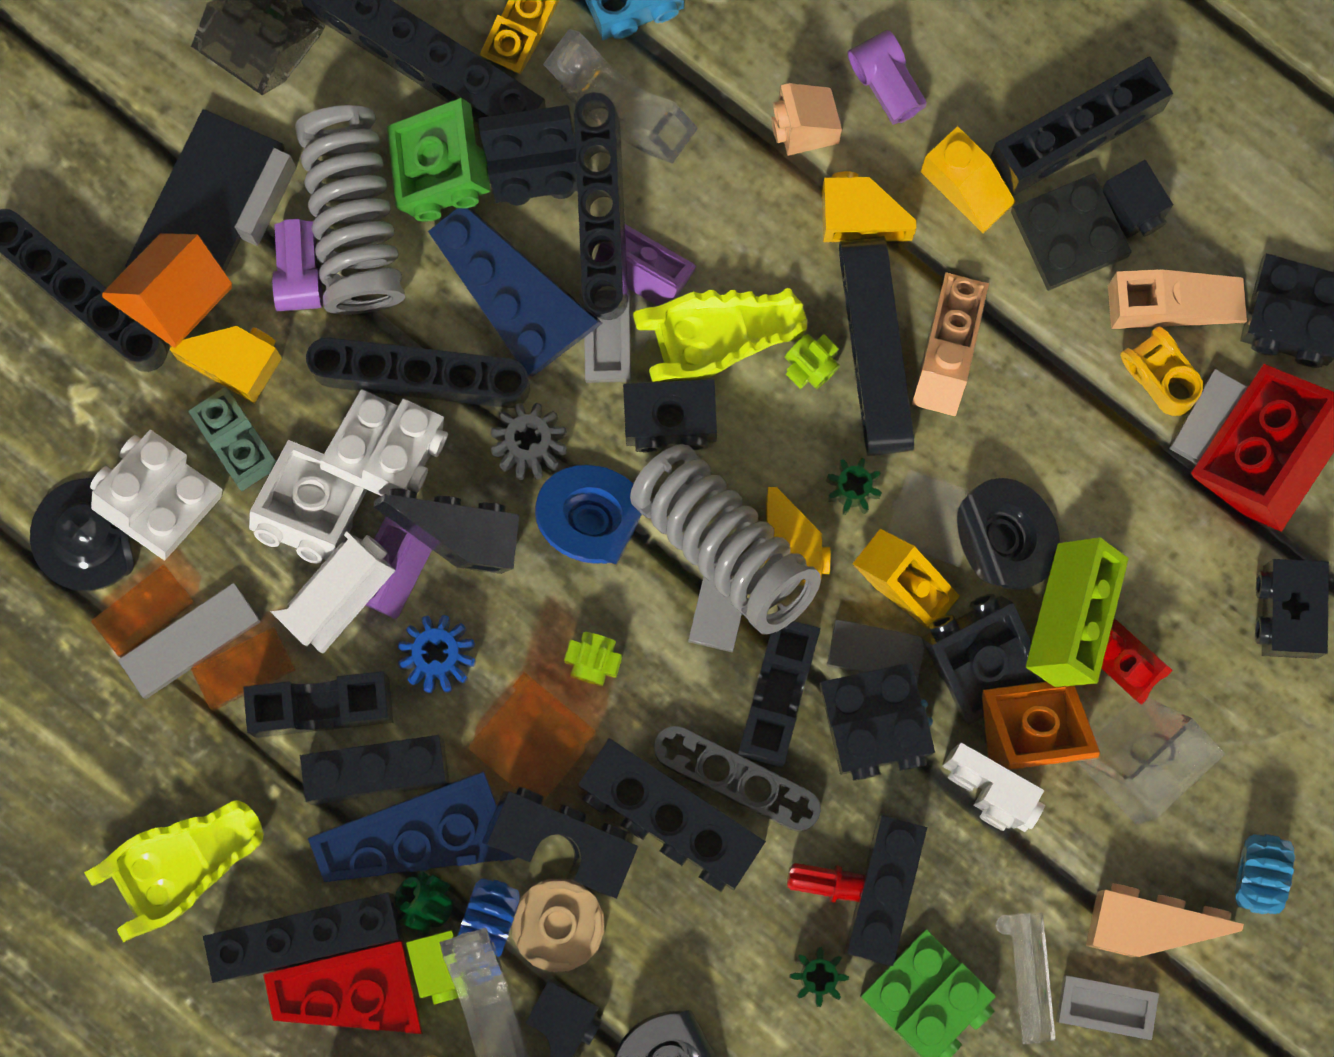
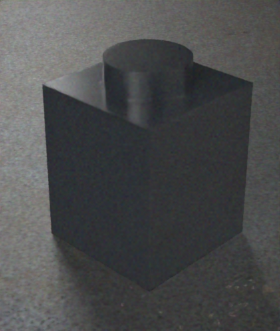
M1146 160L1107 180L1102 188L1114 216L1127 238L1138 232H1141L1143 237L1160 229L1167 223L1164 218L1174 205Z

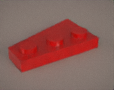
M403 941L263 974L273 1021L423 1034Z

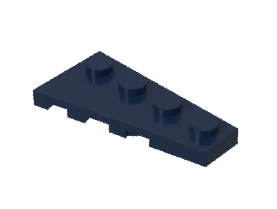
M457 208L428 231L513 356L524 366L528 376H535L603 324L596 316L576 302L575 298L546 276L529 258H526L516 250L506 238L471 208Z
M484 771L308 838L324 882L516 859L512 855L482 843L497 808Z

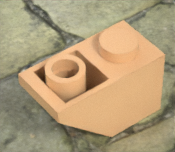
M793 83L781 85L779 101L773 102L775 116L771 117L776 142H784L787 155L839 144L842 128L831 88Z

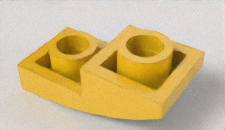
M508 0L502 15H497L480 52V56L521 74L541 40L560 0Z

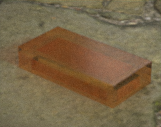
M163 564L91 622L117 656L122 658L195 601L169 568Z
M274 627L191 668L212 711L243 697V686L269 684L296 670Z

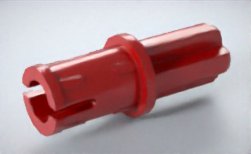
M794 863L789 868L787 886L790 890L829 896L830 902H836L837 899L859 902L865 875L843 871L839 865H836L833 870Z

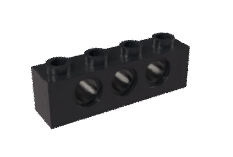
M1149 56L996 142L990 159L1010 193L1014 196L1164 111L1174 93Z
M610 738L578 784L579 788L586 792L582 798L584 802L604 815L609 808L624 817L620 825L641 840H644L647 834H650L663 843L659 850L662 854L680 866H683L686 860H689L702 869L698 877L719 892H722L725 886L735 890L766 842ZM634 780L642 785L644 796L639 803L625 805L619 801L617 789L624 781ZM664 806L678 808L683 816L681 826L674 831L662 830L655 820L659 809ZM711 831L719 836L722 848L716 856L703 857L696 851L694 841L700 833Z
M387 892L205 935L203 940L212 983L227 982L404 940L401 923L397 920L399 914L395 905V895Z

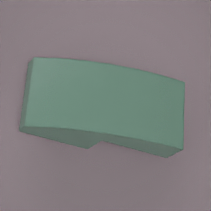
M224 387L188 411L241 491H244L271 473L276 460L227 387Z

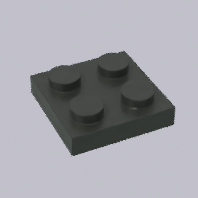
M1095 173L1018 204L1011 210V214L1047 291L1128 258L1132 253Z

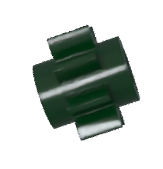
M864 458L860 459L857 466L850 467L842 459L839 463L840 476L835 474H828L826 482L836 486L835 491L828 495L827 500L828 502L839 500L844 505L842 509L843 515H846L851 507L858 506L860 511L866 514L869 510L867 498L880 499L882 492L872 487L873 482L877 481L881 473L880 471L869 473L864 468ZM847 478H851L854 483L862 481L864 485L859 496L853 490L845 492L844 488L848 480Z
M423 871L419 872L417 878L409 877L404 880L395 894V905L402 911L397 920L425 934L428 933L430 926L436 928L443 925L449 918L453 907L451 897L445 894L450 884L435 875L430 876Z
M817 947L815 960L809 961L801 954L797 956L799 962L804 967L801 973L789 974V978L801 980L803 988L796 995L799 999L805 997L810 992L815 994L814 1002L816 1007H821L823 995L829 993L837 1000L841 998L840 993L835 987L838 981L849 980V976L838 974L835 968L842 959L840 955L834 957L829 962L823 959V948ZM816 963L823 964V970L831 973L832 976L831 982L823 983L821 991H816L815 983L807 981L806 978L807 972L815 971Z

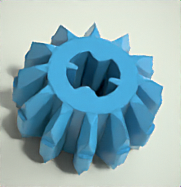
M1253 834L1246 839L1241 852L1240 862L1238 863L1235 900L1238 907L1249 909L1250 912L1259 914H1279L1285 908L1294 872L1295 855L1291 841L1269 834Z

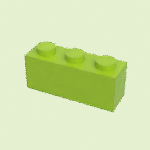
M1101 537L1063 542L1057 545L1026 663L1027 669L1054 687L1098 683L1129 560L1127 556Z

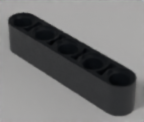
M592 92L585 94L578 100L574 111L582 296L584 303L596 317L602 320H613L624 313L628 304L620 118L609 97L602 93ZM603 108L609 112L607 120L601 126L593 127L586 124L587 116L592 110ZM600 152L610 155V163L603 171L595 172L589 170L588 164L592 156ZM597 198H610L613 204L608 214L602 217L591 215V205ZM601 242H611L614 244V254L609 260L605 262L593 260L592 253L596 245ZM606 286L615 288L617 295L613 304L604 308L595 305L594 298L599 289Z
M0 209V238L3 231L7 228L18 227V233L13 240L6 243L0 242V255L132 367L139 371L151 372L163 365L167 357V347L160 337L102 297V293L107 288L18 213L10 209ZM45 254L52 256L47 268L40 271L33 270L34 262L37 258ZM78 282L85 283V290L81 296L75 299H67L66 295L70 286ZM111 310L119 311L118 320L114 325L107 328L100 327V319L103 314ZM145 338L153 340L152 348L146 355H133V348L138 341Z
M885 236L840 241V267L867 456L914 451L913 426Z
M320 338L310 345L306 353V363L316 381L323 386L356 391L362 389L374 393L503 408H515L516 404H523L530 393V382L526 369L520 362L510 358L337 338ZM327 354L339 355L340 363L336 369L328 372L318 369L319 361L323 356ZM372 359L383 360L386 364L384 371L376 377H369L363 374L364 365ZM417 364H424L431 368L429 376L421 382H413L407 378L409 370ZM462 369L471 370L476 374L474 382L467 387H458L452 383L453 376ZM512 374L521 379L520 386L513 392L505 393L496 387L499 379L505 375Z

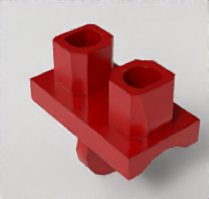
M1116 619L1113 620L1101 669L1142 705L1148 699L1152 688L1160 680L1166 678L1173 670Z

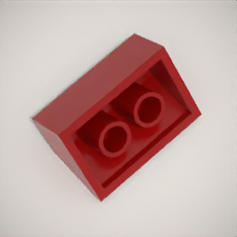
M1263 364L1191 472V475L1243 515L1282 532L1334 453V392Z

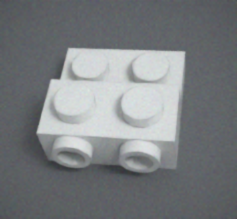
M361 389L321 458L320 469L380 496L384 494L389 495L390 489H405L418 493L428 473V468L424 466L431 455L434 457L439 456L446 442L448 432L443 431L444 416L405 399H402L398 406Z
M150 429L142 439L137 435H133L125 443L119 455L122 460L113 470L105 466L96 474L90 485V488L93 490L91 509L165 561L221 499L223 489L187 465V455Z
M288 440L250 510L249 530L254 531L255 537L265 545L277 547L280 542L297 548V554L302 559L310 563L319 564L323 559L327 560L341 542H345L346 537L344 534L352 529L353 517L367 490L320 469L323 453Z
M963 743L958 744L950 751L942 767L951 771L948 778L957 785L969 791H973L974 787L982 789L973 806L982 810L980 815L982 820L997 829L1004 831L1006 827H1012L1013 829L1018 828L1026 832L1028 828L1032 829L1045 808V805L1039 802L1044 792L1043 789Z

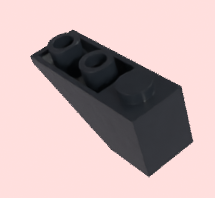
M390 489L389 495L384 494L374 500L375 509L457 568L498 574L514 569L519 514L506 513V506L483 502L478 503V508L461 506L462 500L451 496H434V501L416 499L417 492L405 489Z

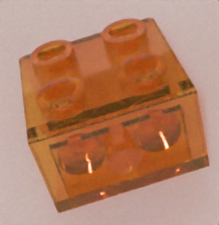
M524 672L512 686L515 690L514 693L471 742L469 749L515 789L521 786L544 796V801L598 736L593 728Z

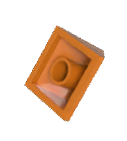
M160 233L102 293V297L176 348L232 289V282L198 234Z
M1048 682L983 690L982 700L988 758L999 765L1012 770L1099 757L1098 745L1075 686L1054 687Z

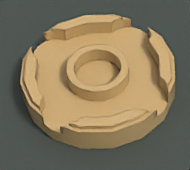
M547 879L531 887L520 898L512 922V937L520 953L533 966L549 972L571 971L586 964L598 951L605 933L604 914L597 898L582 884L568 879Z

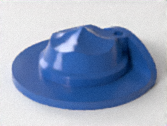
M594 465L572 466L552 475L541 487L535 505V517L538 527L551 546L572 559L597 564L618 563L642 514L631 503L630 495L633 483L611 469Z

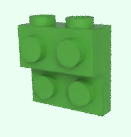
M459 98L387 126L396 209L415 217L418 221H434L441 217V209L449 206L456 208L476 206L479 203L478 196L491 192L485 151L477 146L475 142L471 103Z
M927 929L895 959L893 966H889L860 995L920 1057H952L962 1046L957 1037L968 1025L977 1030L994 1013L995 1010L989 1004L996 997Z

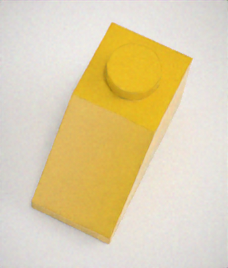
M958 126L925 156L921 173L983 234L1015 204V199L990 157Z
M843 171L832 174V178H824L822 187L823 242H840L885 236L886 241L913 240L916 231V219L870 177H859V174L856 172Z
M233 326L183 339L176 348L171 346L169 349L178 361L220 385L227 387L254 404L282 360L278 350L274 347L276 340L255 327L249 333L238 326Z
M768 487L766 494V522L774 528V537H783L790 544V554H801L806 559L807 566L814 567L820 575L830 574L831 550L830 547H822V533L778 487ZM801 580L798 586H805L806 580Z
M881 528L852 563L875 589L927 629H929V625L933 621L945 616L960 597L914 545Z

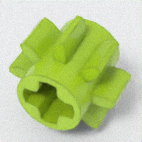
M806 334L794 344L784 357L791 364L787 368L788 372L786 375L800 389L808 382L816 390L819 389L840 368V364L834 359L838 354L839 348L825 334L817 341L809 334Z
M583 632L580 642L570 640L564 658V663L573 665L570 677L597 686H603L606 675L616 678L622 660L621 654L613 652L616 641L591 632Z

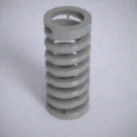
M344 105L319 109L303 115L295 124L298 142L305 148L300 158L303 168L308 171L304 179L305 187L312 194L308 201V208L310 213L316 217L311 226L312 232L320 240L315 248L317 259L323 263L319 271L320 280L326 285L323 303L325 310L333 314L352 315L375 312L395 306L405 299V292L400 285L402 274L398 269L379 268L349 276L337 274L342 269H368L393 263L399 256L395 246L377 244L392 238L395 230L389 222L375 221L387 216L391 211V206L385 199L372 198L382 194L387 189V182L381 176L370 175L379 171L384 164L379 154L367 152L374 149L379 144L380 139L379 135L372 130V126L376 121L375 112L363 106ZM349 121L350 125L339 129L321 130L339 122ZM321 155L336 156L325 161L318 160ZM325 178L340 179L329 184L321 182ZM330 200H331V201H348V202L341 203V204H338V205L333 206V207H329V206H326V205H325V204H326L327 202H329ZM334 223L353 224L338 230L329 228ZM338 246H362L342 253L333 251ZM368 294L387 295L370 301H353L351 299L352 297Z
M680 444L662 451L643 468L636 478L630 495L632 505L646 518H651L653 526L662 534H667L669 542L676 549L682 550L684 557L692 565H697L700 573L708 581H713L716 589L724 597H730L732 605L761 634H771L788 626L812 602L820 587V573L814 567L807 566L806 559L801 554H790V544L783 537H774V528L768 522L758 521V513L751 506H742V497L735 490H727L726 481L720 475H711L710 466L704 460H701L689 445ZM684 460L685 463L670 474L672 472L671 465L676 461ZM666 471L670 475L661 485L655 498H651L655 483L661 474ZM709 493L705 500L697 508H695L693 511L689 513V511L695 505V503L701 497ZM722 509H724V510L722 511V513L720 514V516H719L714 522H712L708 527H706V525L709 523V521H710L719 511H721ZM738 526V528L736 529V531H735L729 538H727L724 542H722V541L725 539V537H726L735 527ZM751 543H753V545H752L742 556H740L741 553H742ZM766 560H768V562H767L760 570H758L759 567H760ZM805 579V586L800 595L787 607L783 606L780 602L798 586L801 580ZM778 604V612L767 614L770 608Z

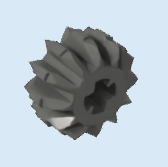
M518 403L515 405L518 417L513 419L508 413L502 412L499 417L506 428L495 427L491 429V436L498 441H502L493 445L491 451L493 456H505L500 463V468L504 472L517 464V479L523 480L526 476L527 468H532L534 477L539 480L543 478L540 465L545 464L553 471L559 467L558 462L551 454L566 455L567 446L558 442V440L567 436V431L564 426L553 427L558 420L556 412H549L541 419L542 405L540 403L533 405L531 414H525L523 404ZM529 433H535L536 440L540 444H531L529 450H523L519 439H527Z

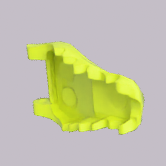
M786 288L778 294H764L759 297L755 296L752 291L738 293L736 290H730L724 295L718 294L715 290H708L704 293L693 291L662 305L643 308L633 313V319L638 330H655L664 363L656 364L649 369L652 382L709 379L734 363L772 345L803 337L807 330V318L803 304L790 288Z
M235 800L208 815L185 819L168 827H157L139 833L119 846L101 863L84 873L92 886L102 883L111 877L114 879L135 916L134 919L125 922L117 929L122 941L126 942L136 936L166 926L183 915L233 864L251 854L262 844L264 832L259 818L247 804Z

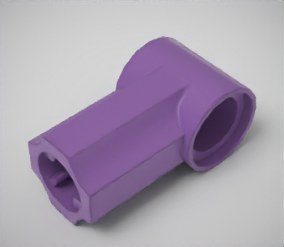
M886 30L848 51V58L856 76L863 85L871 87L892 125L911 119L926 107L927 102L908 72L902 48L891 31Z
M288 219L274 224L277 271H273L272 283L276 311L323 308V285L319 277L320 269L317 268L315 252L316 237L313 235L311 227L313 221Z

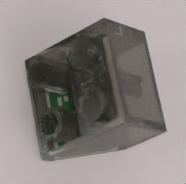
M212 0L206 4L191 47L260 95H264L288 79L323 33L325 25L313 18L308 10L294 5L288 0Z

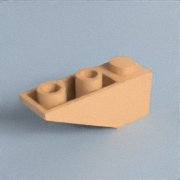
M1163 269L1117 271L1108 284L1111 329L1247 322L1244 280L1242 277Z
M945 272L912 405L956 416L968 380L989 283Z
M1112 883L1111 891H1097L1086 946L1129 957H1140L1241 932L1244 924L1230 921L1232 913L1229 911L1204 906L1201 914L1185 910L1186 901L1158 895L1157 902L1138 898L1139 889Z

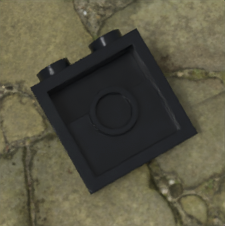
M569 105L478 118L479 133L487 158L488 176L496 203L508 202L511 205L519 206L527 203L530 198L552 195L557 199H565L577 191L575 132Z
M1266 253L1260 264L1247 313V322L1244 324L1240 341L1252 344L1251 349L1261 354L1277 355L1280 352L1296 357L1295 361L1303 366L1320 368L1322 365L1328 366L1334 360V272Z
M986 594L976 598L969 605L970 612L955 619L954 615H946L936 619L929 625L931 632L921 637L939 677L945 681L963 721L968 725L984 717L983 690L1046 682L1026 668L1032 643L1014 603L1002 595L996 598L995 594Z
M912 662L820 682L840 775L851 773L853 781L881 775L880 766L898 763L899 771L927 765L925 757L933 755L935 749L925 706H922Z

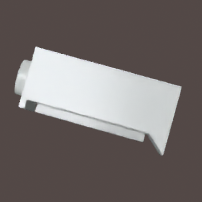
M346 531L344 536L348 540L345 543H340L288 603L290 607L284 610L270 611L303 645L308 646L311 643L319 652L324 653L395 572V569L383 559L388 552L368 535L361 540Z

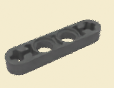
M679 726L667 727L656 737L654 744L655 756L666 768L790 830L797 832L806 831L819 819L821 812L820 802L809 790ZM676 735L684 738L683 747L695 753L697 744L706 748L697 759L695 772L685 768L691 762L690 759L678 754L674 760L666 757L667 749L662 746L665 739L673 741ZM714 755L724 757L730 766L729 775L724 780L718 782L709 780L703 773L705 760ZM753 776L764 777L771 785V794L763 802H753L745 794V783ZM780 785L789 790L783 798L793 803H797L800 797L808 800L807 809L812 812L810 819L802 817L798 823L793 822L790 819L792 811L782 805L778 807V814L768 810L778 796Z

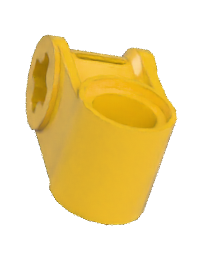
M1162 327L1154 328L1151 331V337L1133 350L1127 348L1121 352L1122 362L1128 372L1144 387L1159 409L1165 414L1182 416L1192 409L1201 396L1203 390L1202 378L1181 353L1172 336ZM1171 383L1183 384L1188 389L1190 398H1175L1171 395L1168 385Z

